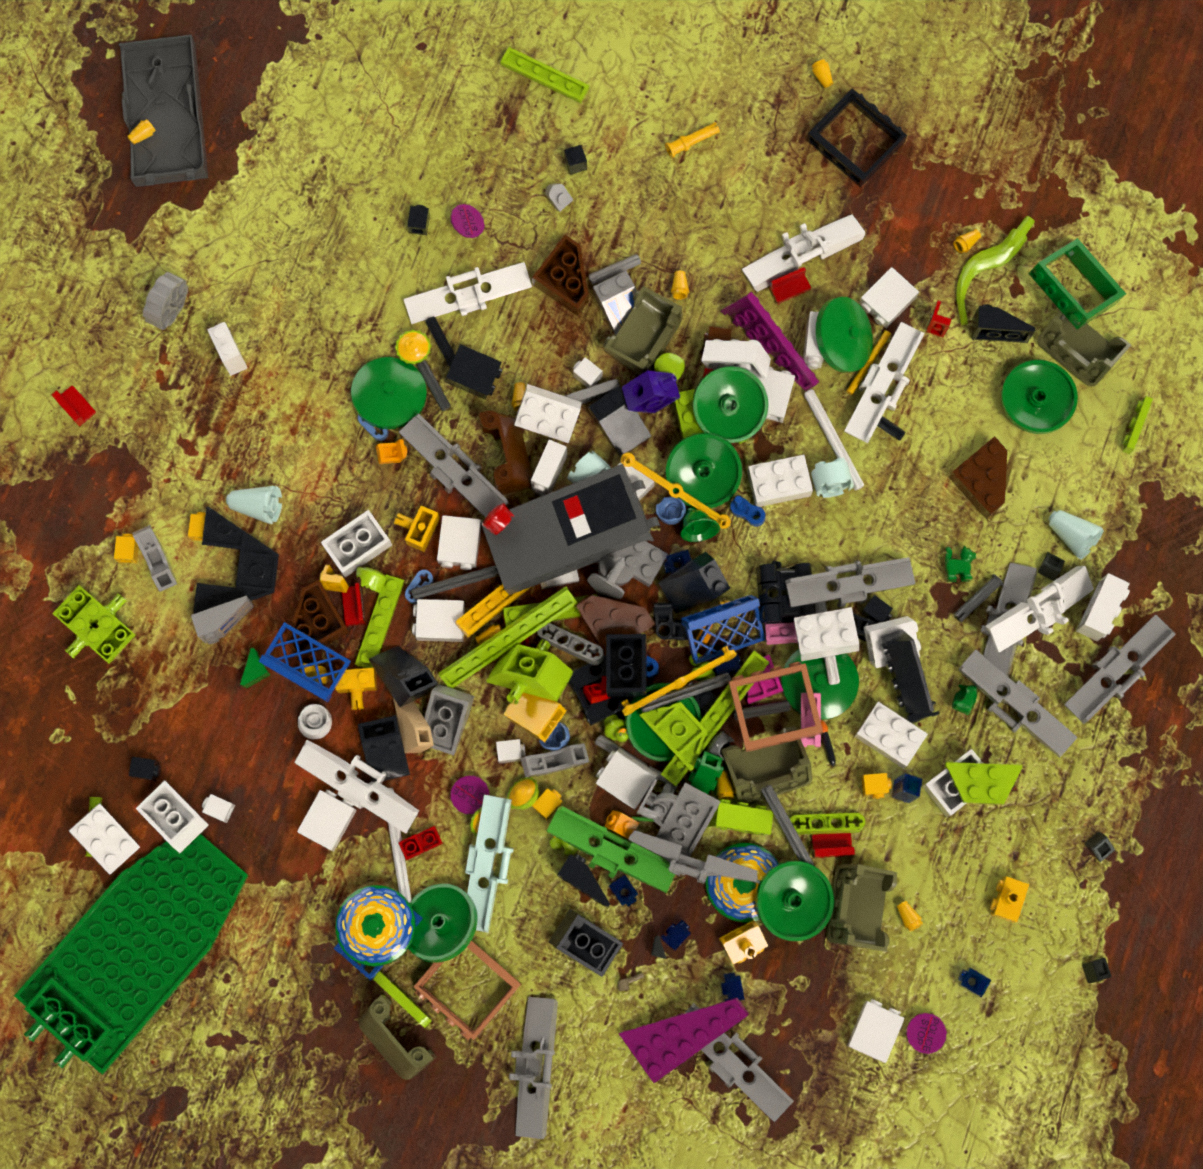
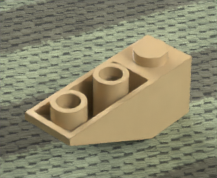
M394 699L404 752L422 753L434 746L430 726L414 701L399 707Z

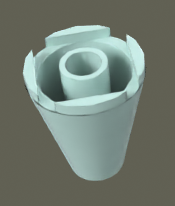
M277 486L234 490L228 494L226 503L231 510L262 522L273 524V522L278 520L281 513L282 504L279 503V497L282 498V493Z
M1062 510L1054 511L1048 519L1050 521L1049 526L1075 556L1081 560L1091 552L1089 549L1098 543L1104 532L1101 526Z

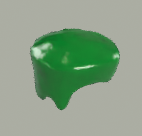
M959 684L960 691L956 692L952 709L969 715L976 703L977 686Z

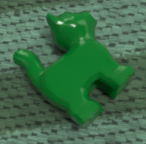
M964 546L960 552L961 560L952 559V549L946 547L945 571L947 582H956V575H961V582H970L973 579L971 575V562L976 559V553Z

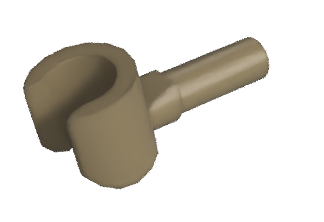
M643 973L620 980L618 982L619 991L630 990L629 983L643 978Z

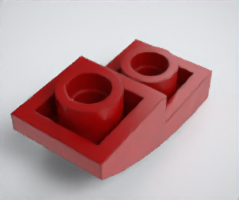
M606 676L602 677L601 683L584 686L583 693L591 704L611 698L606 693Z
M436 826L398 842L406 861L444 844Z

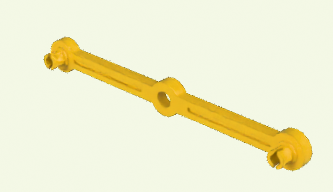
M626 452L622 455L621 463L624 466H632L669 490V494L672 497H680L698 510L704 511L709 517L718 522L720 528L725 529L730 526L731 519L727 514L720 515L683 491L681 484H672L635 460V456L632 453ZM678 488L679 492L674 493L673 489Z
M728 646L723 647L721 650L724 655L686 676L678 678L673 683L636 703L630 704L628 700L623 701V714L625 716L630 715L635 710L668 692L682 688L694 678L724 662L730 661L737 653L735 650H729Z

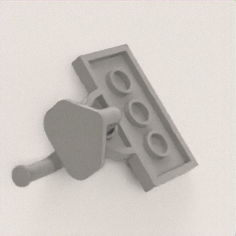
M643 541L606 555L597 564L599 575L593 573L587 581L598 595L620 600L624 595V591L619 586L628 583L632 578L650 587L668 554L647 541Z
M649 766L648 768L659 775L654 779L636 814L653 819L655 823L661 826L656 837L683 846L680 854L690 857L721 801L687 783L684 784L678 796L674 795L677 786L675 787L660 775L661 771ZM657 780L666 784L660 795L651 792ZM645 803L650 805V809L644 806Z

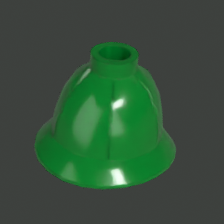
M691 507L686 511L681 537L688 542L708 540L719 532L720 526L718 522L710 519L709 515L704 511Z

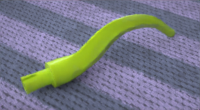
M1026 216L1018 228L1012 229L1001 244L975 254L963 267L956 290L961 325L968 324L965 295L972 279L979 272L1005 265L1018 253L1027 240L1026 234L1035 222L1031 217Z

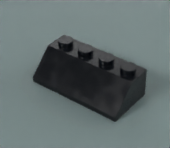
M903 629L882 636L880 647L888 660L885 664L888 672L892 674L893 679L890 681L894 691H897L898 696L895 698L898 707L902 708L906 713L933 712V704L914 639Z

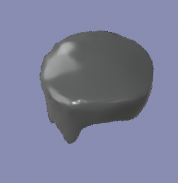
M720 731L707 745L706 752L723 758L721 750L730 746V742H734V740L724 731Z

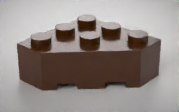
M565 234L533 275L532 283L533 286L577 316L589 302L581 246Z
M995 436L957 467L949 476V479L986 520L1005 503L1008 450Z
M320 580L311 583L301 590L300 600L292 621L293 628L324 646L350 633ZM291 630L288 634L287 641L294 640L293 632ZM308 640L298 641L300 652L311 649ZM295 642L288 644L293 654L298 653ZM312 652L302 654V660L310 656Z
M594 595L584 597L574 606L597 645L603 649L605 655L606 634H641L655 625L644 607Z

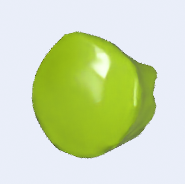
M673 353L660 355L654 363V371L673 373L677 380L680 379L685 368L684 360Z
M357 567L356 577H360L362 587L365 586L375 592H381L387 579L383 573L367 567Z

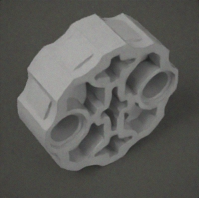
M166 272L156 280L153 288L148 293L143 309V317H145L147 323L162 330H165L166 327L174 323L185 304V298L188 293L186 280L170 272Z

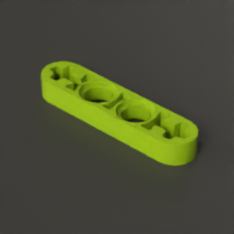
M860 813L794 815L790 818L792 824H795V821H799V824H805L806 820H809V829H806V825H800V829H796L798 835L858 833L865 826V818ZM839 819L842 822V826L835 828L831 825V821ZM845 819H848V821H847V823H848L847 828L845 827V825H846V820H845ZM854 819L861 822L858 827H855V824L852 823ZM813 820H820L823 826L819 829L814 828L811 824Z
M381 971L376 974L373 980L424 1028L432 1022V1019Z

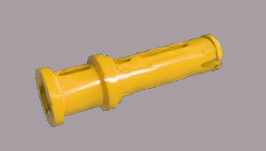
M716 122L690 135H681L679 139L671 143H665L668 155L674 158L676 154L688 151L690 146L720 133Z

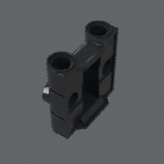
M799 563L790 568H776V564H763L756 568L761 623H793L796 617L816 614L815 603L791 607L788 595H782V591L787 590L786 580L812 575L811 563ZM768 590L771 591V593H772V598L769 597V595H768Z
M606 655L604 661L599 665L588 663L574 670L568 681L572 691L576 692L584 708L583 712L590 726L606 719V717L617 715L624 709L622 702L628 700L630 703L633 697H611L591 704L584 695V686L598 684L602 677L606 676ZM593 667H598L601 673L594 676L590 673V670ZM610 701L618 703L616 710H610L607 707Z

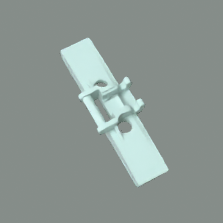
M484 795L476 845H469L467 866L465 868V873L470 875L467 894L472 898L477 909L478 922L476 930L489 933L498 883L508 884V879H506L510 855L514 848L504 846L512 799ZM486 839H494L496 842L495 848L486 847ZM503 852L499 877L493 876L494 870L492 868L495 855ZM481 877L488 879L489 885L487 888L479 886L478 881Z

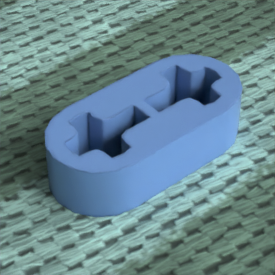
M358 415L360 425L375 440L383 441L388 437V429L382 430L383 435H376L377 432L374 426L365 422Z
M428 570L419 571L406 589L405 597L409 603L417 604V599H410L411 595L409 593L412 589L422 587L420 586L421 576L425 577L428 575L429 582H424L422 586L433 583V576Z

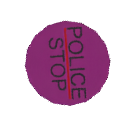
M461 204L457 205L451 212V223L460 235L466 238H476L483 232L485 227L484 219L476 208Z
M476 776L460 778L454 783L451 790L453 806L464 814H474L476 810L482 807L484 795H489L488 786L481 778Z
M922 1013L910 1020L906 1035L913 1049L920 1053L930 1054L942 1048L946 1041L947 1031L945 1024L939 1017L934 1014Z

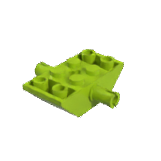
M78 585L52 613L76 634V639L65 651L72 658H75L85 646H89L110 664L136 636L115 617V613L127 600L117 593L107 606H103ZM96 623H97L98 626H99L97 629L94 628V625H95Z
M541 639L536 648L517 644L501 655L486 681L490 684L511 689L506 697L507 701L511 704L513 701L514 704H517L523 693L558 701L573 674V670L553 653L547 652L551 645L546 640L543 643V639Z

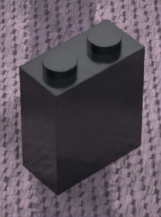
M460 344L444 382L486 400L487 396H492L496 386L493 385L495 378L499 379L503 369L500 368L502 362Z

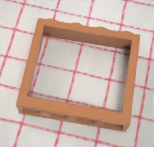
M791 663L788 668L784 669L781 666L770 669L771 672L767 673L757 671L751 673V677L744 678L743 675L736 676L729 682L746 752L823 734L806 663ZM801 672L815 726L750 741L737 687Z
M471 940L467 948L511 986L474 1031L424 987L444 962L433 963L414 985L415 993L423 1001L425 998L432 1003L430 1007L439 1014L441 1011L447 1016L445 1020L452 1027L457 1025L461 1029L459 1033L467 1040L470 1038L475 1040L522 985Z

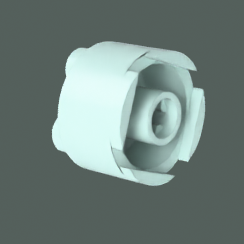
M592 451L579 460L575 465V472L571 471L567 479L574 484L611 468L599 455Z
M838 458L829 463L824 461L816 463L815 469L811 472L818 497L820 494H822L823 498L844 494V489L848 488L849 491L854 486L848 463L845 462L844 458Z

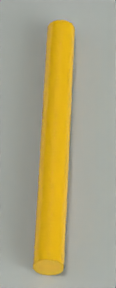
M885 330L873 348L869 360L859 370L846 390L848 394L853 395L870 365L873 364L891 335L889 331Z

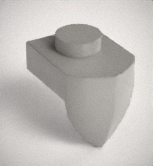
M553 183L546 187L545 195L557 211H562L573 201V198L563 184Z

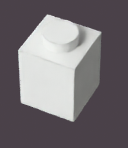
M586 357L582 361L579 360L573 367V377L587 388L595 386L603 377V371Z
M520 739L496 742L499 764L521 761L522 756L526 755L525 745L520 743Z
M210 794V797H206L203 802L202 808L204 809L202 812L227 823L235 805Z

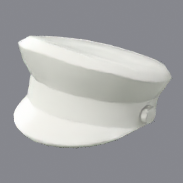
M318 704L306 706L298 717L299 730L309 739L323 738L328 734L332 726L331 714L324 706Z

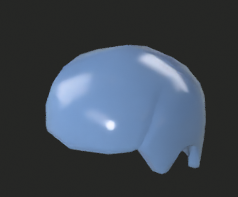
M664 497L659 504H656V514L662 522L674 525L684 518L686 507L680 498Z
M559 722L544 743L539 739V743L543 748L552 751L564 748L570 739L568 727L564 723Z

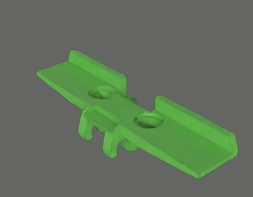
M563 806L558 807L546 831L592 856L593 858L588 866L594 869L596 864L610 871L608 877L612 879L619 870L667 893L675 874L669 872L670 862L663 857L608 831L607 827H602ZM594 837L597 839V847L589 844V838ZM603 837H605V838H607V839L613 841L614 843H616V844H618V845H620V846L626 848L627 850H625V849H623V848H621V847H619V846H617V845H615V844H613V843H611V842H609V841L603 839ZM628 856L633 857L634 864H626L624 858Z

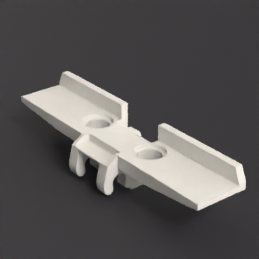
M853 215L844 217L813 232L807 231V226L804 223L799 226L801 234L789 239L787 232L782 234L783 247L748 265L742 271L753 288L758 292L770 286L771 281L798 270L802 263L820 255L822 260L863 240L865 231ZM784 255H791L787 260L782 259Z
M525 262L483 275L480 274L479 268L476 267L474 268L475 270L453 277L447 276V286L405 298L404 302L411 324L456 310H460L461 315L465 316L467 313L478 309H487L485 301L531 288L532 285ZM477 278L478 284L454 291L453 284ZM484 282H488L491 285V290L488 293L482 292L480 288ZM453 293L456 300L453 304H448L445 301L446 294Z
M903 322L900 323L879 365L871 364L865 380L860 384L859 390H865L844 432L868 443L886 408L895 411L896 403L905 385H908L910 382L903 375L925 334L924 332ZM895 363L898 369L895 372H891L888 370L887 365ZM892 380L898 381L892 396H884ZM871 396L877 398L880 403H872Z
M1076 566L1041 589V593L1035 597L1028 598L1027 603L1021 602L986 625L985 627L990 632L997 652L1008 648L1036 629L1045 635H1049L1053 632V629L1049 628V626L1055 622L1062 625L1069 621L1068 618L1063 617L1061 614L1094 590L1086 567ZM1032 614V621L1028 623L1027 616Z
M306 740L295 761L297 765L338 790L337 795L353 803L359 809L365 807L402 832H408L419 810L382 785L387 775L385 772H378L361 761V757L358 755L349 764L338 756ZM355 767L372 776L377 781H371L368 784L357 778L358 771L355 770ZM339 770L346 774L345 780L338 778L337 772ZM373 791L378 794V801L370 798Z

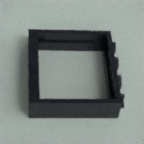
M852 88L812 128L807 135L806 141L861 188L905 143L907 135L902 131L901 127H897L892 123L889 116L883 115L878 111L875 104L869 103L862 93L859 94ZM850 103L895 141L866 173L820 135Z

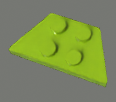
M681 702L641 713L639 716L691 772L694 769L707 730Z
M945 763V767L953 779L952 782L955 788H957L962 802L973 804L1003 805L1022 770V765Z

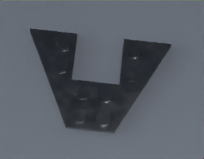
M206 507L202 545L239 549L240 557L236 588L197 583L193 614L247 596L252 601L275 593L279 554L212 508Z

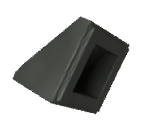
M1048 552L1038 573L1055 581L1065 561Z
M1097 832L1085 842L1086 847L1099 862H1102L1115 851L1107 836L1101 832Z
M655 936L651 955L666 959L660 937Z
M1106 958L1082 965L1088 983L1112 977Z

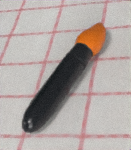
M821 720L823 734L821 735L830 765L835 766L836 759L828 734V726Z

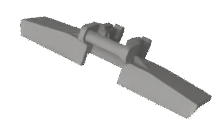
M417 414L399 431L434 467L430 476L434 480L438 479L445 486V491L448 494L455 488L485 518L497 505L502 503L508 504L507 499L479 473L482 467L479 464L476 465L460 449L461 446L459 444L452 446L420 414ZM437 451H444L446 453L445 458L442 460L436 459L435 454ZM454 454L469 467L467 472L452 458ZM465 479H472V483L469 486L462 484Z
M909 557L863 566L860 561L836 567L826 566V572L791 578L785 581L791 607L838 599L837 606L840 608L845 607L846 603L850 602L865 603L869 593L915 585ZM856 572V576L836 578V575L840 573ZM864 575L872 577L871 585L864 583ZM827 583L833 586L834 592L827 589Z
M1010 563L997 609L989 605L986 612L989 614L986 625L1009 611L1006 609L1008 604L1014 603L1017 606L1021 602L1027 603V599L1031 597L1037 568ZM982 625L981 632L989 636L984 657L1008 677L1017 645L1022 646L1023 640L1021 639L1001 652H997L990 632ZM998 686L997 691L1004 692L1005 686Z
M1157 615L1153 616L1120 650L1111 646L1107 650V654L1100 661H1096L1092 665L1098 671L1064 705L1085 724L1114 695L1122 699L1124 693L1139 678L1145 676L1141 668L1176 633ZM1130 651L1137 654L1135 662L1128 659L1127 655ZM1129 668L1134 671L1122 685L1115 683ZM1102 678L1107 681L1108 688L1102 687Z
M976 649L958 669L993 701V704L987 710L989 712L993 711L1012 728L1011 731L1013 733L1022 726L1059 758L1078 738L1037 703L1040 698L1020 680L1014 683ZM1002 685L1007 688L1005 696L998 695V686ZM1000 702L1007 703L1018 713V717L1021 718L1017 723L997 705ZM1033 711L1037 714L1035 722L1028 721V712Z
M636 830L629 837L630 841L664 857L670 862L669 872L675 875L685 876L686 874L695 877L697 882L703 884L706 882L707 876H722L760 884L757 870L709 854L706 862L680 854L683 847L681 845Z
M528 997L522 1051H511V1057L517 1058L515 1074L509 1073V1080H519L516 1136L544 1139L546 1136L550 1088H552L550 1083L552 1057L555 1055L554 1042L558 1008L556 999ZM538 1041L541 1044L540 1049H536L534 1052L532 1044ZM543 1054H545V1056H544V1067H543V1078H542V1082H541L542 1061H543ZM530 1083H532L533 1087H536L534 1094L528 1090Z
M693 1003L692 1006L685 1013L700 1008L695 1003ZM723 1033L701 1050L714 1062L708 1069L712 1073L715 1072L728 1088L735 1083L774 1122L794 1102L757 1065L763 1058L761 1056L758 1057L738 1037V1033L731 1039ZM716 1042H722L725 1045L723 1053H715L713 1046ZM732 1043L753 1062L749 1067L728 1048ZM748 1070L752 1071L755 1076L754 1080L750 1083L745 1082L742 1077L743 1073Z

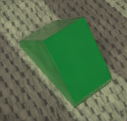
M254 648L250 649L240 683L246 689L271 675L267 667L259 662L261 657Z

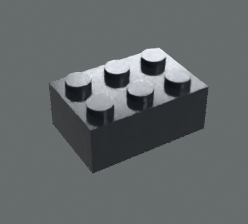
M606 634V693L608 697H647L646 634Z

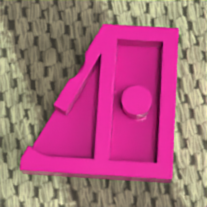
M767 655L764 658L770 663L763 673L771 672L770 669L774 668L770 655ZM779 678L754 683L748 691V705L783 692Z

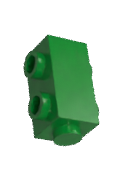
M704 751L702 758L698 757L694 765L696 771L692 770L688 779L691 782L690 785L706 794H709L710 790L714 791L718 781L716 777L720 778L724 769L721 766L723 758Z

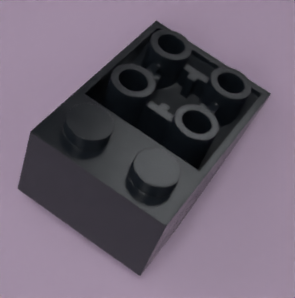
M399 646L369 658L370 663L399 707L428 695L438 684L428 667Z
M396 715L358 724L367 765L380 773L385 772L387 775L383 781L410 775ZM370 776L372 782L377 781L375 778Z

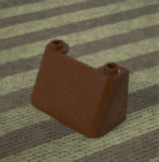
M492 410L480 412L479 417L483 434H491L495 441H502L507 462L498 466L494 471L497 490L502 495L529 489L533 475L521 427L514 425L516 418Z

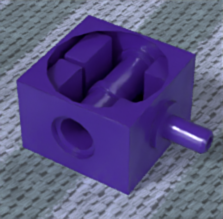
M646 371L622 386L628 411L656 413L679 399L680 394L676 384V376L673 373Z

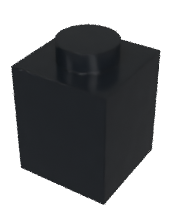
M582 145L564 150V159L570 175L587 170V159Z
M423 205L410 206L407 224L409 234L427 236L430 220L429 208Z
M874 595L861 614L870 620L881 623L891 619L893 615L890 612L893 608Z
M132 757L129 776L136 779L156 781V778L161 773L159 762L152 759Z

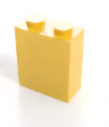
M523 693L517 704H514L513 701L512 704L510 703L506 707L503 715L512 723L545 743L567 710L556 701Z

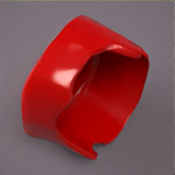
M502 503L488 513L482 525L492 534L497 535L511 522V516L514 517V515L505 503Z

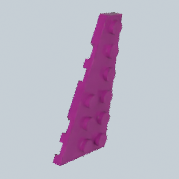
M752 292L720 311L724 315L728 314L733 318L732 323L736 327H742L750 340L760 342L767 354L770 353L776 359L775 363L779 367L782 365L788 372L795 375L794 381L805 391L819 383L815 374L805 364L804 359L799 356L792 343L782 333L781 328L775 324L769 312L763 308L759 299Z
M733 998L712 1006L662 1019L631 1030H625L620 1032L619 1035L652 1082L655 1083L743 1020L749 1013L738 998Z

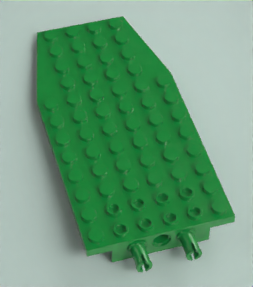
M201 833L181 853L174 849L167 841L161 846L156 847L151 853L121 872L14 995L26 1006L24 1009L36 1020L24 1035L34 1042L46 1028L65 1046L53 1060L56 1064L59 1063V1067L64 1068L75 1054L83 1062L91 1064L99 1073L105 1074L212 949L249 875Z

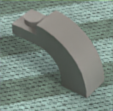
M151 525L133 532V537L147 562L151 577L159 592L177 585L170 562Z
M585 743L570 745L548 753L525 756L521 758L525 777H537L586 764L589 762Z

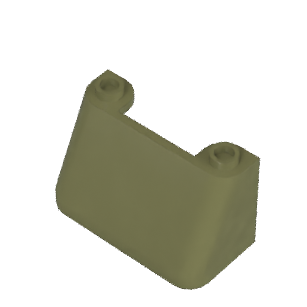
M644 286L634 294V308L617 335L608 337L604 343L605 352L638 376L646 371H652L656 359L662 355L683 319L682 307Z
M1077 301L1079 305L1084 309L1083 305L1079 301ZM1061 311L1050 321L1038 337V344L1042 349L1083 383L1091 387L1097 385L1131 347V344L1122 337H1114L1109 342L1088 324L1077 330Z
M795 726L790 728L786 727L783 728L779 732V734L795 731L797 729ZM801 739L750 752H741L740 747L734 745L721 750L738 802L752 804L764 800L765 797L761 789L767 785H771L776 795H780L807 786L813 779L811 762Z
M840 864L836 868L833 884L834 907L827 928V940L830 943L887 952L890 940L888 934L881 931L885 895L886 892H891L896 887L897 872L860 864Z
M381 995L361 1016L359 1027L402 1079H412L437 1056L431 1049L427 1051L423 1047H415L408 1053L384 1025L391 1018L389 1013L392 1002L386 995Z

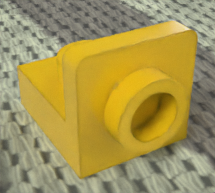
M325 565L324 570L320 573V582L325 590L346 593L349 586L343 576L335 574L330 565Z

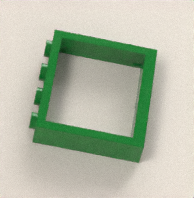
M1078 238L1038 262L1028 273L1077 330L1116 305L1126 295L1125 291ZM1067 255L1106 301L1086 313L1046 266Z

